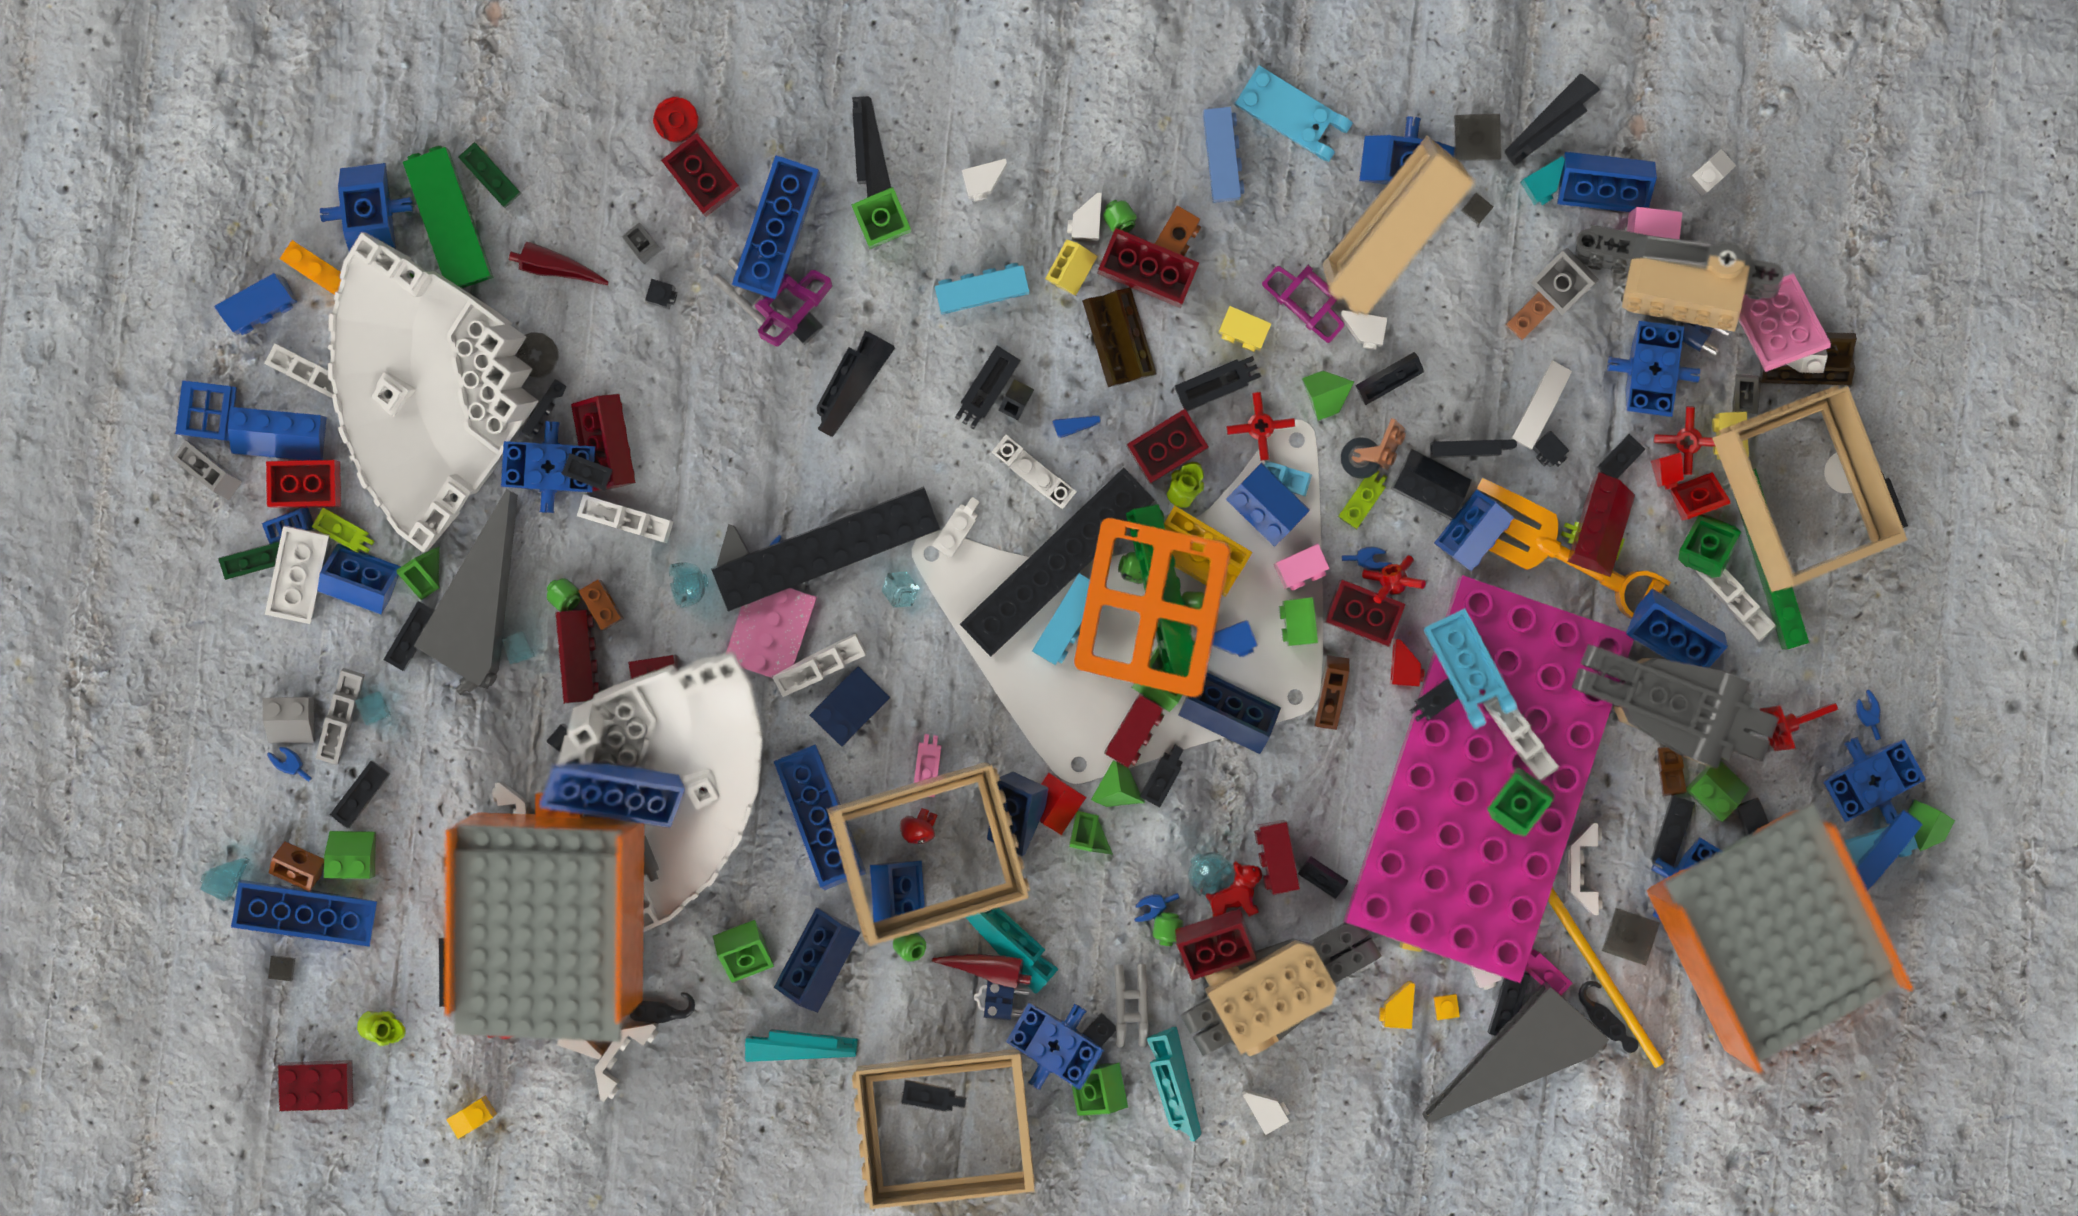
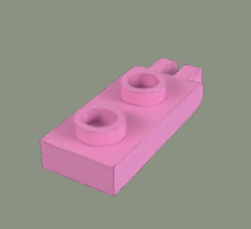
M929 734L924 735V743L919 742L914 783L938 776L942 745H937V735L933 737V744H928Z

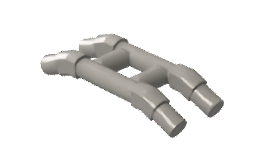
M732 257L729 259L728 264L736 271L739 261ZM720 274L714 275L712 280L758 324L762 325L766 318L755 308V304L760 299L763 300L765 296L761 295L751 304L742 296L747 291L746 289L740 287L735 289ZM777 297L771 303L785 317H789L792 313ZM772 325L767 332L772 334L776 327Z
M1146 964L1137 965L1138 990H1125L1123 965H1115L1116 1046H1125V1022L1139 1023L1138 1045L1147 1046L1149 1023ZM1125 999H1138L1139 1012L1125 1013Z

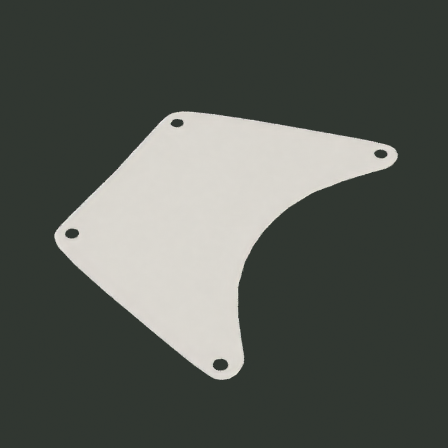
M1295 419V427L1274 429L1272 435L1267 438L1269 460L1265 461L1284 465L1312 475L1306 497L1294 494L1310 511L1275 547L1226 500L1261 462L1265 464V461H1260L1259 449L1225 492L1208 510L1197 517L1198 520L1253 552L1226 597L1222 596L1215 632L1248 620L1258 646L1253 648L1254 653L1244 657H1239L1238 654L1232 655L1212 646L1207 673L1281 707L1276 723L1303 715L1314 707L1320 693L1323 662L1322 578L1315 581L1308 578L1304 580L1306 585L1291 591L1290 587L1284 589L1273 565L1316 544H1319L1321 549L1320 489L1316 437L1310 424ZM1295 432L1301 433L1305 439L1304 444L1300 448H1294L1289 443V437ZM941 530L916 539L912 547V557L920 574L996 694L1034 749L1057 776L1069 783L1081 784L1104 777L1114 760L1104 754V751L1140 693L1131 688L1134 684L1132 682L1077 669L1074 659L1079 636L1074 644L1069 642L1065 650L1068 651V654L1062 664L1057 662L1054 665L1032 652L1078 574L990 657L961 627L960 623L1029 557L997 550L965 538L952 558L939 551L938 559L930 562L925 559L924 550L933 545ZM1127 553L1112 556L1107 587L1112 590L1144 596L1145 589L1143 583L1136 584L1126 581L1121 577V573L1118 572L1120 559L1123 555H1127ZM1094 560L1080 572L1081 575L1088 579L1091 577ZM1174 567L1176 576L1179 577L1181 582V596L1186 591L1203 592L1205 594L1206 585ZM1313 597L1318 643L1287 646V642L1282 640L1281 629L1285 628V621L1280 619L1279 606H1282V601ZM1103 605L1093 650L1094 655L1131 663L1140 614L1135 611ZM1081 624L1077 629L1078 632H1080ZM1191 625V637L1195 641L1198 629L1195 625ZM1156 635L1152 653L1158 645ZM1293 689H1297L1303 694V700L1298 705L1291 704L1287 698L1288 693ZM1182 695L1178 704L1170 712L1163 708L1162 714L1165 716L1158 727L1154 725L1150 733L1153 736L1147 746L1142 744L1138 751L1141 756L1135 766L1162 757L1164 752L1169 754L1174 744L1187 749L1225 737L1178 716L1186 698V695ZM1075 757H1083L1086 760L1087 766L1084 771L1075 772L1072 769L1071 762Z

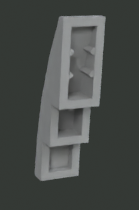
M346 668L340 671L329 713L325 717L316 759L335 765L339 764L353 721L365 674Z

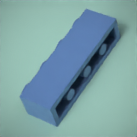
M1231 107L1205 109L1203 111L1212 202L1240 200L1241 194H1244V182L1239 180L1238 171H1242L1241 158L1236 157V149H1239V137L1234 135L1233 127L1237 126L1236 113H1232Z

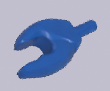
M1378 547L1362 548L1357 551V555H1342V561H1357V565L1368 570H1382L1385 566L1392 564L1390 562L1377 563L1373 560L1375 554L1386 553L1385 550Z
M1868 689L1866 690L1870 709L1865 710L1861 700L1858 699L1856 712L1860 721L1866 727L1871 726L1875 740H1879L1881 737L1876 724L1880 723V705L1874 694Z
M286 747L279 748L287 757L285 762H282L280 758H277L271 752L267 753L271 763L278 770L291 775L298 773L306 781H311L312 777L301 769L303 763L293 750Z
M1176 893L1164 899L1159 894L1148 895L1142 898L1135 908L1149 905L1151 910L1134 919L1135 922L1155 919L1167 908V903L1180 898L1179 894Z

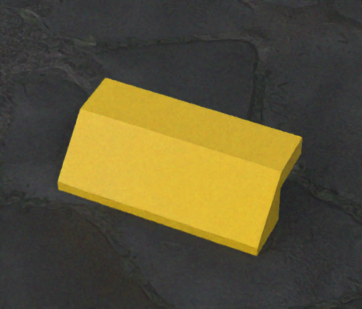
M1174 505L1164 522L1165 530L1224 542L1229 545L1231 554L1222 596L1226 597L1253 552ZM1193 542L1192 550L1203 552L1205 544ZM1174 550L1172 555L1175 558V567L1202 584L1207 585L1211 559Z

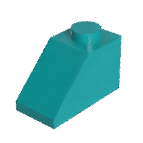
M1563 156L1520 182L1533 205L1539 202L1541 205H1544L1554 199L1552 195L1558 189L1565 161Z

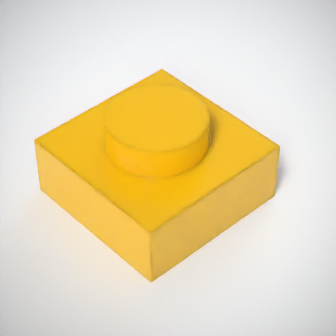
M1457 994L1433 997L1437 1020L1460 1017Z

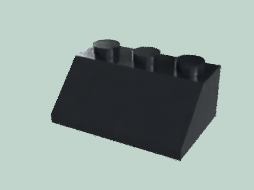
M1411 449L1391 490L1449 520H1453L1466 497L1472 479Z

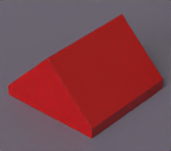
M1713 472L1678 484L1679 486L1670 488L1682 521L1731 504L1730 499Z
M1048 772L1041 785L1049 789L1046 807L1040 822L1062 835L1085 801L1086 796Z

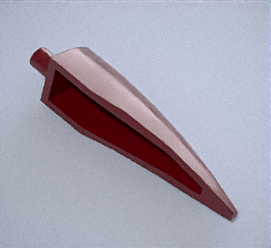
M525 242L521 254L512 251L509 254L508 260L519 263V270L539 276H556L609 285V281L579 262L531 242Z
M985 954L950 955L932 958V962L966 971L998 985L1017 988L1020 983L1030 985L1032 976L1022 974L1023 959Z

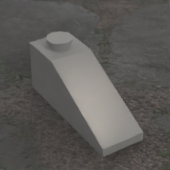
M186 440L172 458L212 492L227 500H230L242 483L230 471Z

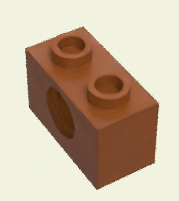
M1177 205L1154 244L1185 256L1190 248L1187 242L1190 237L1195 238L1201 229V226L1198 225L1200 218ZM1175 229H1182L1184 231L1185 237L1182 240H1177L1173 237L1172 232Z
M598 579L579 590L580 595L601 630H606L624 620L602 580Z
M284 841L272 857L269 874L310 892L322 876L324 859Z

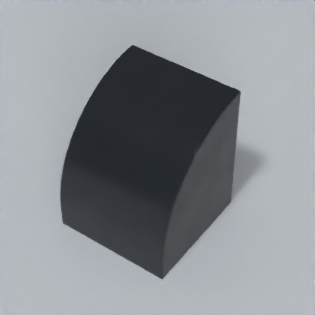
M809 311L799 322L798 328L793 334L805 345L824 326Z
M1014 379L998 411L1019 421L1034 389Z
M565 723L560 724L546 741L559 752H561L564 737L568 735V726Z

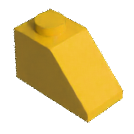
M1407 981L1384 1001L1383 1007L1379 1008V1021H1382L1384 1027L1412 1029L1415 983L1413 981Z
M484 1095L446 1120L459 1139L495 1117L497 1113L487 1096Z

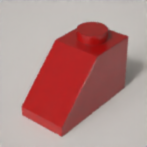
M1681 452L1651 461L1658 487L1664 486L1665 490L1679 486L1678 481L1684 480Z
M1393 639L1390 684L1419 687L1420 682H1424L1425 670L1421 669V663L1401 639Z

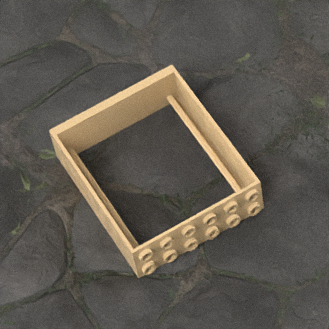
M1426 136L1322 264L1326 274L1325 277L1327 278L1326 281L1329 285V292L1339 300L1342 297L1346 299L1348 307L1355 313L1359 314L1362 312L1367 315L1475 183L1463 164Z
M1836 385L1721 429L1719 430L1721 435L1713 437L1714 444L1771 592L1796 586L1907 541L1848 386L1839 389V386ZM1821 411L1871 542L1792 573L1742 441Z
M986 762L827 808L864 941L869 946L1029 898L1027 892L1030 891V886L1027 878H1024L1021 872L1024 869V864L1021 856H1017L1015 850L1018 847L1015 834H1011L1009 829L1012 821L1009 812H1005L1003 804L1006 803L1005 796L997 785V781H1000L999 774L992 765ZM978 782L1006 883L873 923L844 821Z
M1012 1049L861 1065L853 1072V1089L858 1091V1095L854 1098L855 1111H860V1117L857 1121L858 1135L862 1134L863 1139L860 1140L859 1151L860 1157L865 1158V1163L862 1166V1179L867 1180V1186L864 1189L865 1203H869L870 1209L1035 1192L1022 1058L1019 1050ZM1012 1067L1023 1171L890 1186L883 1185L873 1082Z

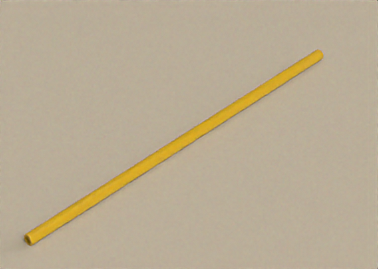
M1552 887L1548 898L1549 904L1655 1068L1661 1066L1664 1063L1661 1055Z

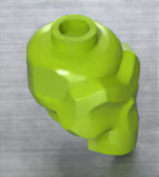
M1198 462L1186 463L1182 466L1181 470L1177 469L1171 474L1170 488L1166 495L1173 505L1180 508L1190 507L1196 496L1204 491V482L1202 481L1204 471Z
M367 1011L362 1014L357 1023L359 1035L369 1041L376 1042L379 1046L396 1043L406 1034L403 1024L400 1020H396L395 1015L390 1011Z

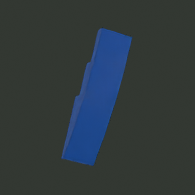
M1905 809L1874 841V845L1858 861V865L1855 867L1866 891L1882 876L1922 826V823Z

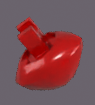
M921 808L917 818L907 815L900 821L902 837L911 844H924L931 841L935 837L933 826L938 815L932 812L929 813V810Z

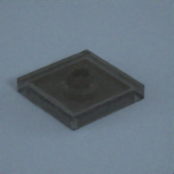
M1500 114L1454 115L1455 158L1458 161L1501 160Z
M1615 908L1601 951L1646 966L1660 922Z

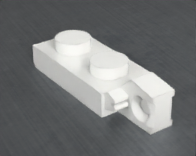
M972 497L966 507L961 504L955 510L932 546L952 558L976 522L978 514L974 511L980 502Z

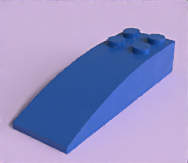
M775 155L732 285L776 299L821 174L819 169Z
M816 744L773 761L820 888L827 890L847 882L827 808L841 804ZM844 821L859 876L865 875L867 872L848 822Z
M560 764L553 765L540 807L671 828L685 787L678 774L618 765Z
M239 880L231 928L370 947L377 901L315 890L309 892L302 888Z

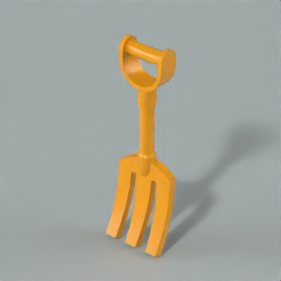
M1484 478L1481 479L1477 487L1480 492L1541 525L1538 530L1513 518L1509 527L1503 532L1529 547L1528 551L1526 552L1500 539H1497L1495 545L1488 551L1525 570L1539 565L1548 556L1557 558L1598 580L1603 586L1615 591L1617 607L1620 612L1631 620L1634 613L1626 605L1624 593L1626 586L1632 579L1638 576H1646L1652 579L1644 597L1652 588L1662 593L1664 587H1669L1671 584L1664 577L1649 571H1632L1623 576L1613 570L1611 577L1567 562L1571 550L1557 541L1558 519L1555 513Z

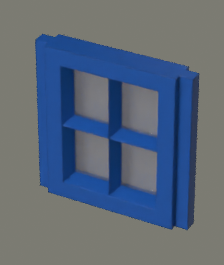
M182 380L175 434L229 441L230 407H235L237 387Z

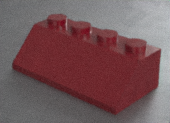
M1115 228L1097 274L1181 308L1199 262Z
M620 394L599 395L572 403L571 408L578 446H594V463L613 469L606 490L636 483ZM593 487V492L602 491L601 489Z
M1598 472L1591 481L1567 562L1611 577L1635 498V494L1621 480Z
M589 610L555 612L563 702L590 701L594 699L595 694L600 692V684L595 681V673H598L597 659H593V651L596 650L595 637H591V628H594L593 615L589 614Z

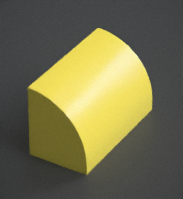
M1066 239L1045 279L1076 296L1098 256L1082 245Z

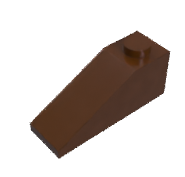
M1327 655L1314 727L1337 730L1350 672V658Z

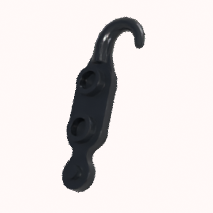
M1587 981L1579 988L1578 996L1590 1020L1609 1039L1621 1041L1622 1048L1626 1052H1635L1638 1049V1041L1626 1035L1624 1024L1607 1007L1590 1000L1586 995L1589 987L1595 986L1600 989L1602 985L1596 981Z
M681 992L680 995L689 1002L685 1010H677L663 1002L642 1001L629 1016L635 1021L665 1023L675 1019H684L691 1016L694 1012L695 1000L690 994Z

